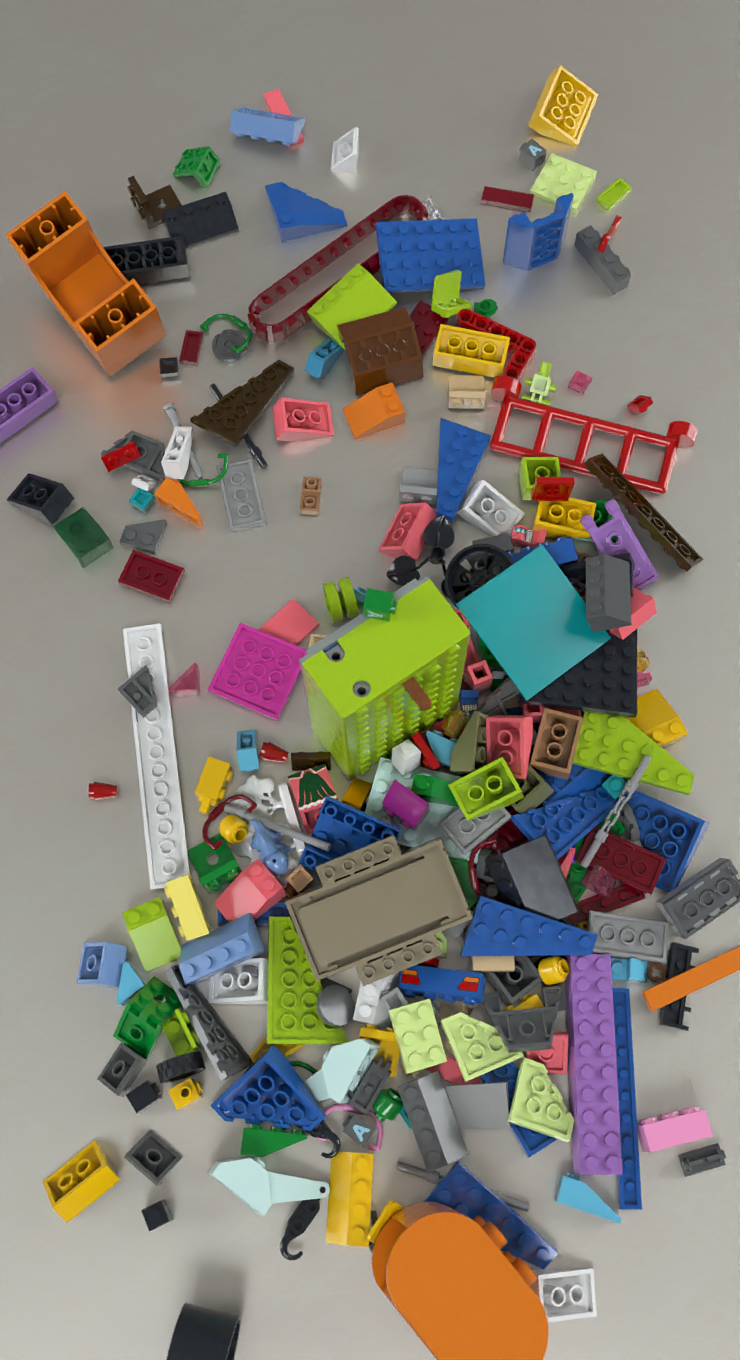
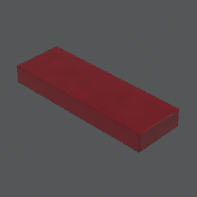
M484 186L481 204L531 212L534 195Z

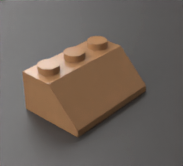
M544 708L530 765L549 776L568 780L583 717Z

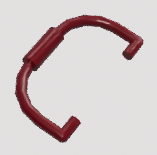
M243 794L231 796L224 802L221 801L208 815L209 818L204 823L202 834L206 844L213 850H217L223 842L219 840L214 844L208 838L207 830L212 820L214 821L224 811L226 804L237 799L247 801L251 805L247 811L251 813L257 807V803L250 797Z
M496 839L478 844L472 850L469 857V868L467 870L471 888L474 890L477 898H479V895H483L479 891L480 886L476 868L474 867V858L477 852L485 846L493 844L494 851L499 850ZM501 898L494 899L496 901L503 902Z

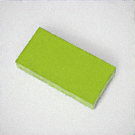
M619 177L597 196L596 201L609 211L631 192L632 187Z

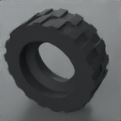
M201 1051L179 1055L156 1065L161 1084L181 1080L206 1069Z

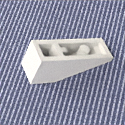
M175 427L161 461L165 477L169 479H184L189 465L193 427Z

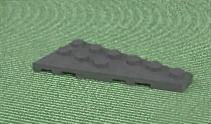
M179 964L170 967L165 973L221 1082L251 1066L253 1062L249 1055L208 1003L196 984L184 983Z

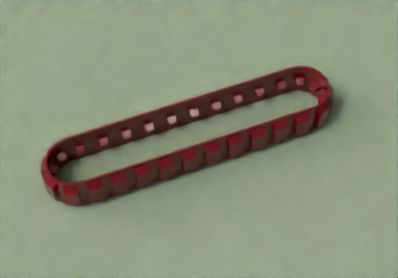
M400 195L391 199L311 258L293 269L286 276L275 282L268 289L264 290L253 299L248 307L249 313L247 316L251 332L256 333L257 338L270 343L280 342L297 332L302 326L312 321L307 311L338 281L277 324L261 323L258 317L376 231V222H389L400 215L412 216L418 221L428 220V212L425 205L414 196ZM378 252L360 264L372 276L380 270Z

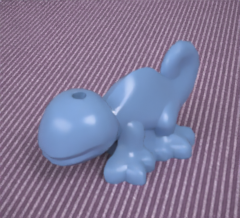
M252 819L256 837H252L251 848L261 853L259 855L260 861L273 875H283L288 869L287 858L291 848L285 846L284 842H281L280 832L272 829L268 830L258 819Z

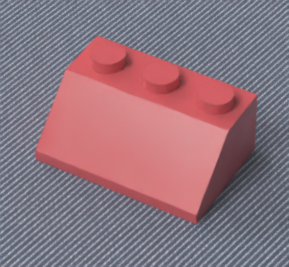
M426 502L401 504L379 551L395 558L409 556L414 561H417L425 546L423 539L424 531L433 520L438 518L436 511Z

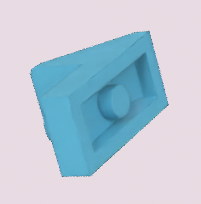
M611 958L612 980L647 983L648 962L635 958Z

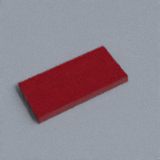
M596 826L587 834L576 862L581 863L595 840L596 833L601 828ZM608 832V837L600 845L588 868L651 896L667 858Z

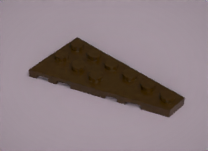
M281 360L276 361L264 369L257 377L250 378L245 385L238 386L220 398L213 406L203 409V412L198 416L194 415L191 417L190 422L230 445L237 447L294 373V367Z

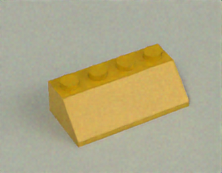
M440 324L433 352L432 366L494 378L502 376L510 337Z
M339 1152L335 1157L331 1158L325 1243L369 1247L367 1235L370 1232L374 1154Z

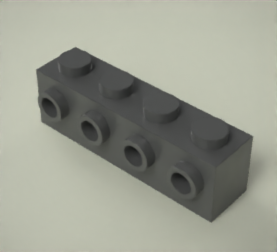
M590 225L577 232L574 246L614 295L628 287L631 277L630 270L622 264L619 256L613 253L608 243L604 253L597 251L602 238L599 232Z

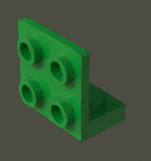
M210 146L186 149L182 153V157L175 166L172 175L175 178L193 175L202 187H207L221 160Z

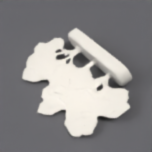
M253 774L247 778L246 784L240 785L236 790L235 795H246L257 803V807L251 813L274 822L273 813L275 809L284 808L288 822L281 825L304 833L288 782L281 783L278 786L281 796L280 801L275 800L271 796V792L274 790V782L268 777L259 779ZM268 793L269 796L265 797L263 794ZM237 799L229 803V805L237 808L243 807L248 809L251 806L243 799ZM262 800H270L269 803H273V806L263 805ZM247 820L249 830L246 838L238 844H233L230 849L239 857L249 856L252 858L250 862L252 864L259 858L261 853L251 848L252 837H256L252 822ZM293 838L294 842L292 843L284 842L285 846L291 848L287 858L288 869L281 876L273 875L282 885L288 883L286 878L300 865L290 856L292 848L296 847V851L301 858L307 843Z

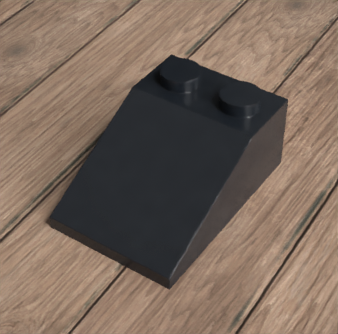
M30 473L25 476L7 498V501L39 521L52 526L74 500L73 495L64 484Z

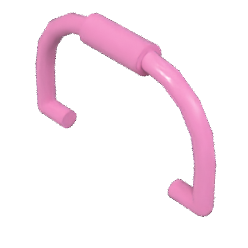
M348 1103L334 1104L323 1111L326 1116L336 1109L364 1114ZM370 1110L367 1115L375 1120L378 1127L376 1145L369 1144L368 1149L380 1151L383 1125L375 1117L374 1112ZM315 1138L316 1140L327 1142V1139Z

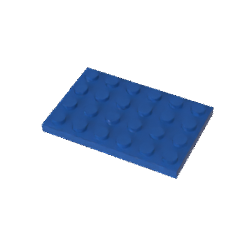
M477 218L376 222L375 229L382 286L388 293L433 291L435 277L454 270L462 272L460 290L481 289L485 287Z

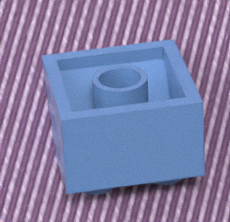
M109 942L84 943L76 984L119 988L122 966L126 960L127 946Z

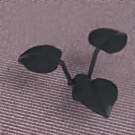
M445 515L433 520L424 531V542L427 546L432 547L428 557L418 566H416L414 559L409 556L397 557L386 573L389 580L400 586L406 585L415 578L418 581L420 579L418 569L428 561L435 565L441 564L445 576L446 567L445 560H443L445 549L449 548L455 539L454 531ZM463 574L461 577L463 583L470 581L466 574ZM444 579L441 582V591L447 598H449L446 592ZM465 586L454 587L455 594L466 590ZM472 591L468 592L465 597L470 595Z

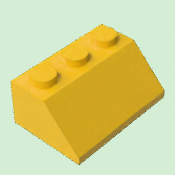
M94 1140L43 1181V1185L52 1208L68 1223L107 1190L112 1188L120 1181L114 1165L98 1142Z

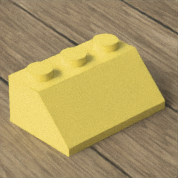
M188 873L167 881V886L164 887L167 898H172L174 905L171 906L174 917H178L181 925H178L181 936H185L186 940L209 934L211 929L191 874Z

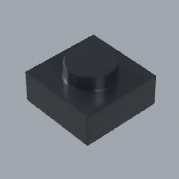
M177 357L159 359L161 378L179 376Z

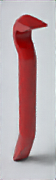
M616 215L611 227L602 236L597 251L604 253L607 243L620 224L621 216Z

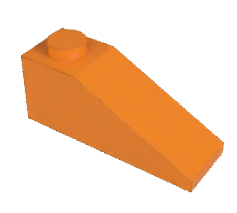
M166 477L154 493L156 501L202 528L204 526L202 518L183 489L182 484L175 479L171 480Z

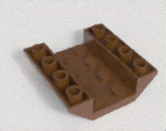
M405 307L337 325L341 343H344L353 378L351 380L356 396L368 393L377 387L389 383L397 385L424 377L423 358L413 321Z

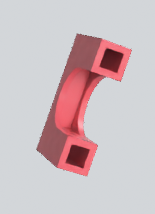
M633 588V597H631L632 625L609 629L610 632L623 640L655 615L657 610L653 597L642 593L638 588ZM586 592L581 596L582 599L586 598Z
M460 609L454 610L469 629L470 623ZM469 635L463 674L470 690L482 692L491 687L493 676L486 660L480 661Z

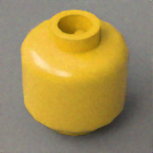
M234 814L226 816L219 825L220 834L232 844L242 842L249 830L248 825Z
M558 955L542 959L537 969L540 977L543 979L542 981L547 985L564 982L569 974L567 961Z

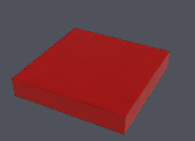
M536 477L531 492V500L568 501L575 484L574 477Z

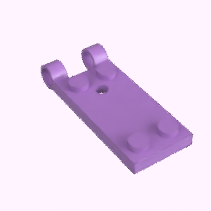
M612 498L604 503L608 513L612 516L610 520L597 527L592 517L587 514L580 518V521L601 555L631 554L635 563L633 588L640 590L658 579L659 575L622 514L618 504ZM614 535L618 538L615 543L611 541V537Z

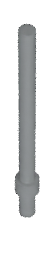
M226 804L224 807L225 812L234 814L243 821L249 820L252 822V819L256 818L269 829L326 851L331 849V843L249 813L243 807L237 808Z

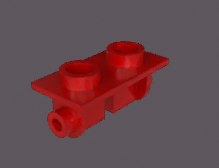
M128 442L129 444L101 457L108 472L141 457L134 442Z

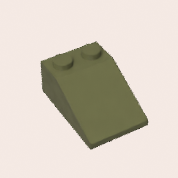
M474 711L452 750V756L449 760L450 771L466 776L487 765L486 717L489 716L479 711Z
M528 764L526 779H515L524 798L511 805L518 813H526L528 810L537 808L554 790Z

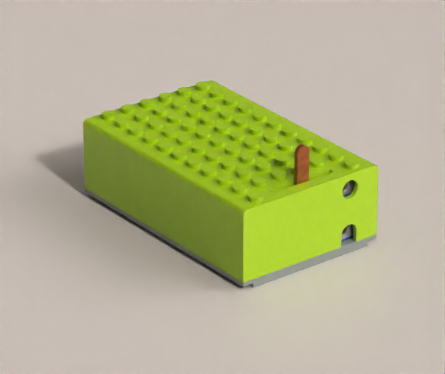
M428 576L420 581H417L415 578L394 592V601H397L395 615L391 614L390 621L363 617L362 613L306 650L307 655L299 659L311 730L325 750L330 752L332 760L349 781L360 774H367L373 765L379 764L380 757L388 758L387 753L389 751L392 753L394 747L407 739L411 741L414 734L430 729L436 722L444 720L451 715L452 711L457 709L470 630Z

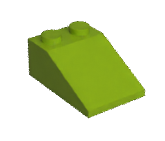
M503 757L448 785L467 821L505 808L524 798L517 781Z
M161 897L122 912L127 929L146 973L180 959L181 945L164 900Z

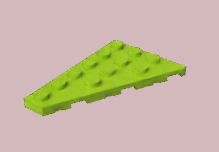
M584 711L572 764L631 779L644 756L648 755L652 760L639 782L690 795L694 774L627 718Z
M269 916L266 1044L340 1045L349 1042L342 1027L335 1028L325 1024L317 1013V996L323 987L320 980L316 981L290 917Z

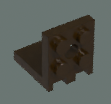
M134 176L127 178L129 183L127 189L131 195L132 205L134 208H138L139 217L146 222L149 230L164 223L161 212L182 206L170 185L145 195ZM160 204H166L164 208L158 207Z

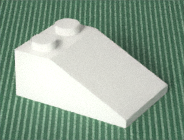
M484 479L473 484L457 512L468 523L491 536L509 533L510 536L513 527L519 523L525 514Z
M248 959L210 977L208 1003L267 1004L268 959Z
M593 1268L532 1271L537 1280L530 1288L542 1302L548 1323L597 1316Z

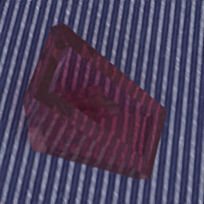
M196 663L168 688L173 698L200 696V670Z

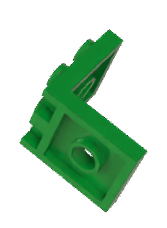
M220 833L210 838L214 844L219 840L223 842L217 850H213L205 841L187 850L188 857L199 876L203 888L208 894L220 890L222 886L228 883H232L242 872L225 838ZM211 855L218 856V862L214 865L208 863V857Z
M153 976L127 1002L113 1037L147 1059L151 1055L163 1027L176 1014L175 1010L183 1007L175 990ZM155 999H158V1000H160V1001H162V1002H161V1003H158V1002L155 1001Z

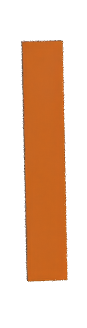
M740 946L641 992L650 1012L740 970Z

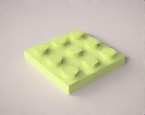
M551 153L532 186L530 194L555 205L557 198L573 193L571 212L576 213L596 178L597 171Z

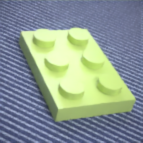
M430 999L389 1010L406 1074L447 1062Z

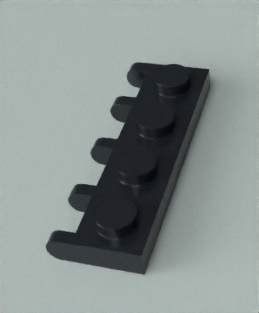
M675 942L670 943L665 981L695 967L691 965L692 952L699 953V948ZM686 996L662 1007L659 1025L689 1031V1027L683 1025L684 1012L691 1013V1008L685 1006Z

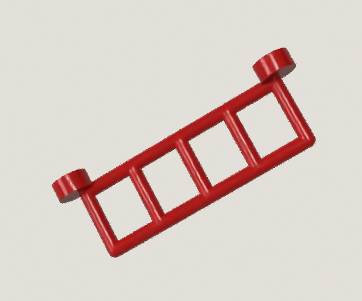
M508 376L496 377L491 388V396L503 402L490 443V448L493 451L519 458L559 457L544 453L552 420L557 419L584 426L575 459L559 457L560 468L596 477L588 472L584 463L594 429L625 437L617 469L635 488L657 494H664L667 491L677 449L693 447L698 432L697 427L691 423L674 421L669 424L667 435L664 436L519 399L522 385L518 380ZM512 408L542 416L533 450L502 442ZM635 440L666 447L658 482L626 474Z

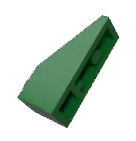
M414 774L411 791L421 799L430 803L459 807L448 786L453 782L434 776Z

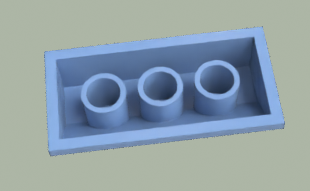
M241 107L231 111L230 132H234L236 136L240 137L250 135L251 139L260 140L265 138L267 142L276 143V141H281L283 145L291 146L298 141L305 118Z
M248 913L210 931L207 935L200 936L182 945L179 968L185 984L199 983L265 952L252 913Z

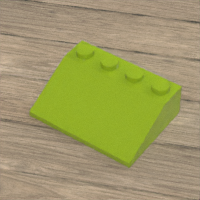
M357 264L322 296L307 313L319 329L346 351L344 343H341L337 325L388 312L397 304V301L365 268Z

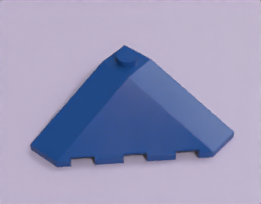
M283 182L265 185L282 242L347 226L343 210L334 208L317 198L310 197L306 193L293 189Z
M635 790L627 803L635 816L642 847L667 858L655 887L669 893L678 887L710 822Z
M274 1044L210 1105L224 1121L233 1122L234 1118L245 1119L247 1124L261 1125L263 1121L274 1122V1127L290 1128L291 1124L303 1125V1130L309 1131L326 1117L289 1060Z

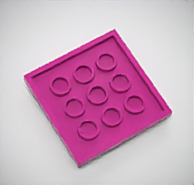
M240 623L212 679L208 692L278 721L301 673L299 659L307 655L306 650Z

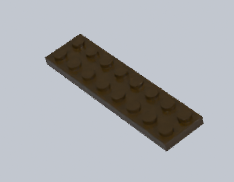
M603 453L589 458L584 463L588 472L596 476L600 480V484L612 493L613 498L624 505L626 512L638 520V524L651 534V538L655 542L662 545L664 552L677 561L676 563L679 568L688 572L703 560Z

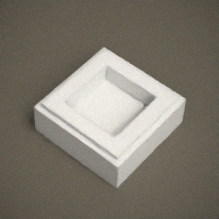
M140 474L132 479L131 484L149 491L156 487L157 481L144 474Z

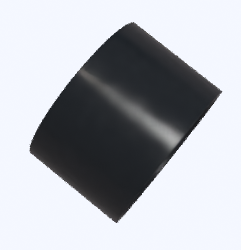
M474 544L462 549L452 558L446 570L445 587L449 599L458 608L456 604L464 599L468 592H474L482 586L481 584H476L481 581L482 577L485 580H491L497 576L493 574V568L496 565L502 566L504 571L515 564L514 561L504 550L490 544ZM489 553L496 555L491 565L487 564ZM465 559L472 567L470 571L460 565ZM478 560H482L485 563L484 568L481 570L475 569V563ZM465 573L471 575V580L468 583L461 581V577ZM465 586L466 590L455 594L454 587Z
M185 1303L177 1319L166 1360H234L240 1332L241 1316Z

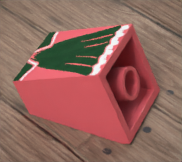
M325 764L288 776L307 835L313 833L326 796L338 800Z

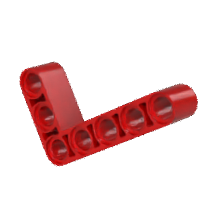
M469 309L460 310L457 315V327L510 337L507 353L512 355V358L504 370V376H513L514 379L520 382L534 358L536 342L532 338Z

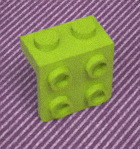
M460 270L437 275L434 279L431 310L440 314L441 317L450 318L452 315L458 314L462 309L471 310V303L459 297L462 275Z

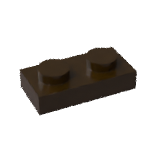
M330 752L291 753L292 771L308 770L323 764L326 765L327 770H331Z

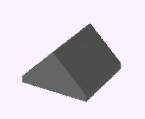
M120 1043L97 1079L113 1093L124 1097L148 1060L123 1043Z
M151 1130L124 1156L128 1162L156 1186L162 1185L182 1159L176 1151Z

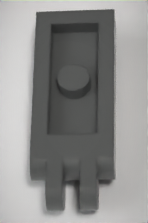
M382 1055L377 1062L373 1060L348 1103L366 1115L392 1072L388 1070L392 1061L388 1060L385 1066L381 1065L385 1059Z

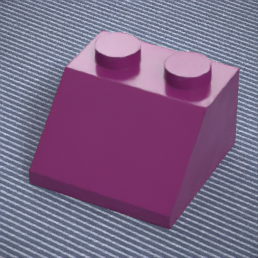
M394 780L382 802V806L385 808L383 811L392 818L396 816L400 819L399 823L407 830L412 828L416 831L430 812L426 801L397 780Z

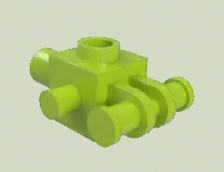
M541 362L538 374H534L533 379L526 377L524 384L531 386L529 391L533 393L532 396L523 393L521 399L550 406L551 400L542 398L543 395L547 396L548 391L555 393L557 388L556 385L550 384L552 378H549L552 364ZM536 393L540 394L539 398L535 397Z

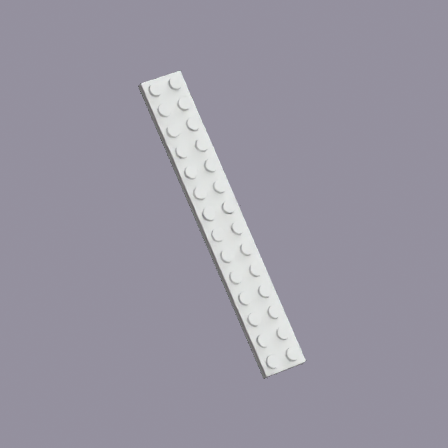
M161 623L123 629L128 679L146 665L150 671L158 706L144 718L131 705L151 891L162 890L167 886V881L190 873Z

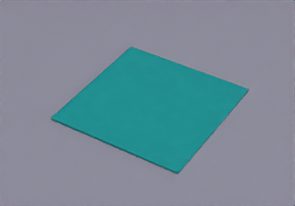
M543 545L456 604L526 701L611 639L606 630L593 633L586 620V603Z

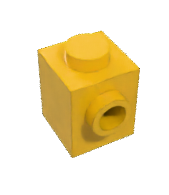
M189 1078L168 1090L177 1110H182L201 1099L200 1093L203 1092L199 1081L196 1080L194 1082L193 1078Z

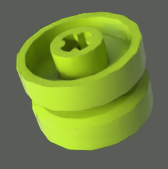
M349 577L338 580L339 591H337L333 581L322 584L326 608L332 623L343 621V608L349 619L359 616L355 594Z

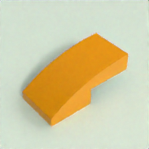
M355 777L347 789L342 802L361 810L364 801H366L372 789V784Z

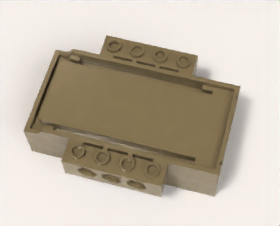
M393 834L315 867L322 885L290 897L285 902L316 981L355 967L363 986L442 955L435 934L473 919L441 837L401 852L396 837Z

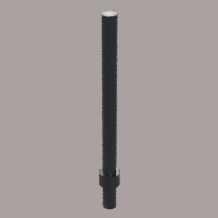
M213 383L209 386L217 400L223 397L216 384ZM247 433L243 440L250 450L249 453L253 459L257 460L262 469L266 468L268 464L263 458L260 448L255 446Z

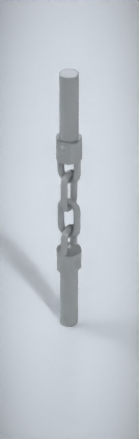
M648 755L644 756L632 778L627 781L614 809L610 811L603 827L596 833L595 840L580 863L584 868L587 869L600 845L608 837V831L615 824L623 806L636 790L637 783L652 760ZM626 791L629 793L627 798L623 796ZM614 813V814H616V816H615V818L613 819V821H612V823H611V821H608V820L610 819L611 815Z
M399 1161L396 1168L398 1171L426 1179L427 1182L436 1185L440 1182L439 1178L443 1179L444 1177L439 1172H427V1170ZM490 1189L508 1206L528 1212L530 1203Z

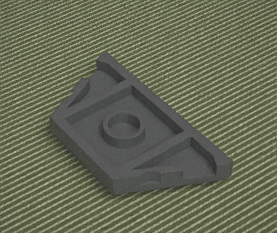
M132 430L124 438L117 440L109 450L101 452V456H104V454L129 444L128 442H134L141 457L122 466L162 482L165 480V473L161 463L165 454V445L160 441Z

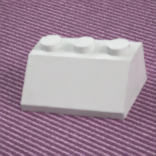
M401 971L365 986L360 983L353 1022L375 1025L384 1029L393 1028L390 1015L379 998L398 987Z

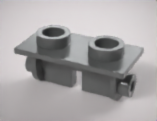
M719 1143L678 1155L685 1177L726 1165L724 1161L726 1155L724 1150L720 1149Z

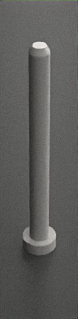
M167 403L164 405L163 410L166 414H169L174 428L181 426L175 413V404ZM191 449L189 462L196 478L202 479L203 473Z

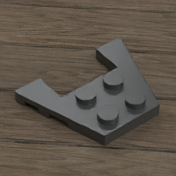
M508 677L475 711H479L489 717L508 715L502 703L519 694V690ZM473 713L466 719L467 722H469ZM533 723V727L538 733L539 730L535 723Z
M561 986L543 987L544 1008L502 1011L499 991L484 993L483 1005L508 1053L551 1049L562 992Z

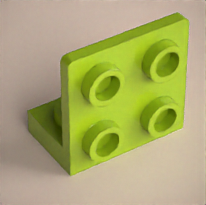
M179 1008L176 1009V1015L163 1027L175 1055L179 1056L202 1050L200 1046L201 1041L196 1031L192 1029V1024L186 1012Z

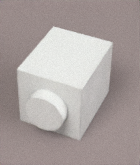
M407 739L393 748L391 764L405 776L420 766L421 751Z

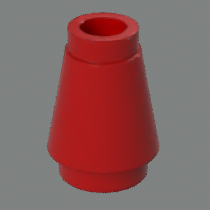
M263 742L259 757H262L263 760L285 763L289 752L271 742Z
M95 781L94 783H89V799L97 801L117 797V785Z

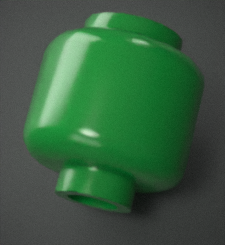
M392 1088L381 1090L372 1105L375 1111L374 1115L383 1122L385 1120H395L403 1108L400 1093Z

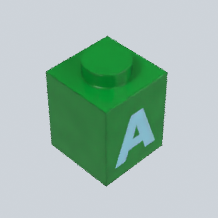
M367 588L363 606V617L390 621L391 614L395 615L397 601H394V593Z

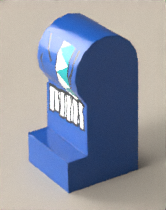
M461 690L460 692L461 728L466 727L468 723L466 719L478 708L479 690Z

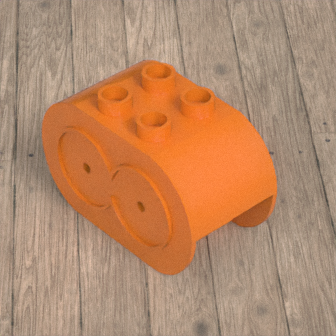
M419 1202L408 1205L396 1212L385 1223L376 1238L372 1251L371 1262L374 1279L380 1290L436 1360H543L548 1345L549 1331L543 1304L530 1288L537 1280V1277L521 1258L517 1257L515 1259L507 1250L502 1254L500 1249L507 1243V1240L490 1221L485 1222L479 1215L472 1220L450 1207L435 1202Z

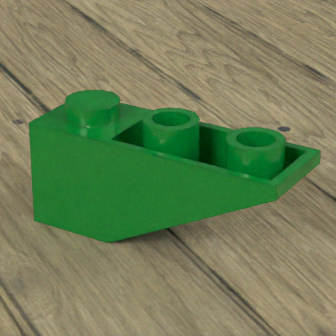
M249 1124V1128L243 1129L240 1155L264 1157L308 1139V1135H304V1130L292 1129L291 1133H285L283 1128L271 1126L270 1131L262 1130V1125Z

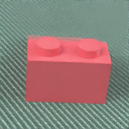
M280 397L272 407L276 440L294 442L334 436L330 403Z
M494 715L486 717L487 764L503 757L515 779H526L533 738L532 716Z
M258 858L235 878L217 898L214 905L228 922L234 921L248 913H252L255 921L284 898L286 893L282 885Z

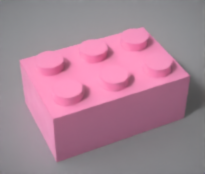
M698 1106L682 1109V1114L679 1115L677 1112H670L660 1115V1120H657L656 1117L640 1120L641 1124L637 1125L642 1151L654 1152L712 1137L713 1133L706 1110H699Z

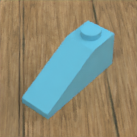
M568 1172L567 1176L561 1175L555 1202L621 1223V1218L586 1183L579 1181L580 1176Z

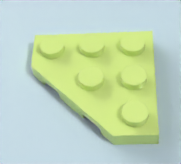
M460 1012L440 1021L465 1082L524 1057L522 1052L508 1053L495 1027L468 1017V1015Z
M522 1058L508 1122L569 1142L571 1140L574 1118L567 1111L562 1102V1096L547 1075L546 1067L539 1062Z

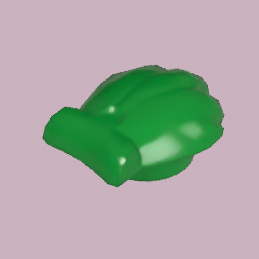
M484 299L481 302H474L473 312L484 317H490L496 313L498 306L494 300Z

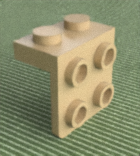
M449 376L448 408L484 409L486 392H484L483 376Z

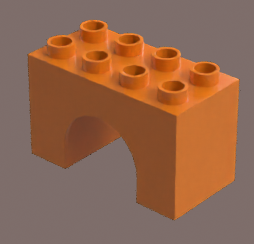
M66 191L5 234L25 269L109 377L116 374L166 336L156 306L134 278L128 281L98 241L88 219Z

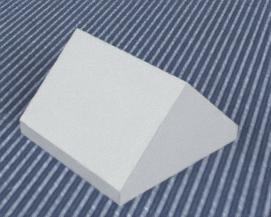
M355 127L333 142L332 171L357 172L359 128Z

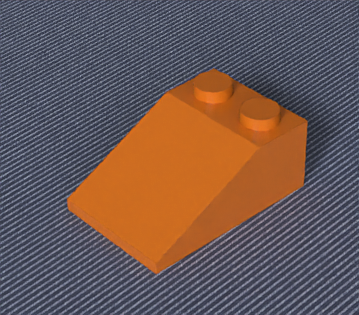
M393 383L377 387L342 408L355 440L405 423V410Z

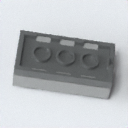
M717 859L656 901L676 936L684 939L689 938L740 902V880L735 876L738 874V871L730 859Z

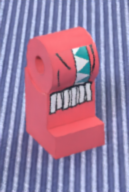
M516 525L512 529L510 539L515 546L521 548L531 547L532 549L538 547V544L545 542L547 530L540 529L537 531L525 526Z

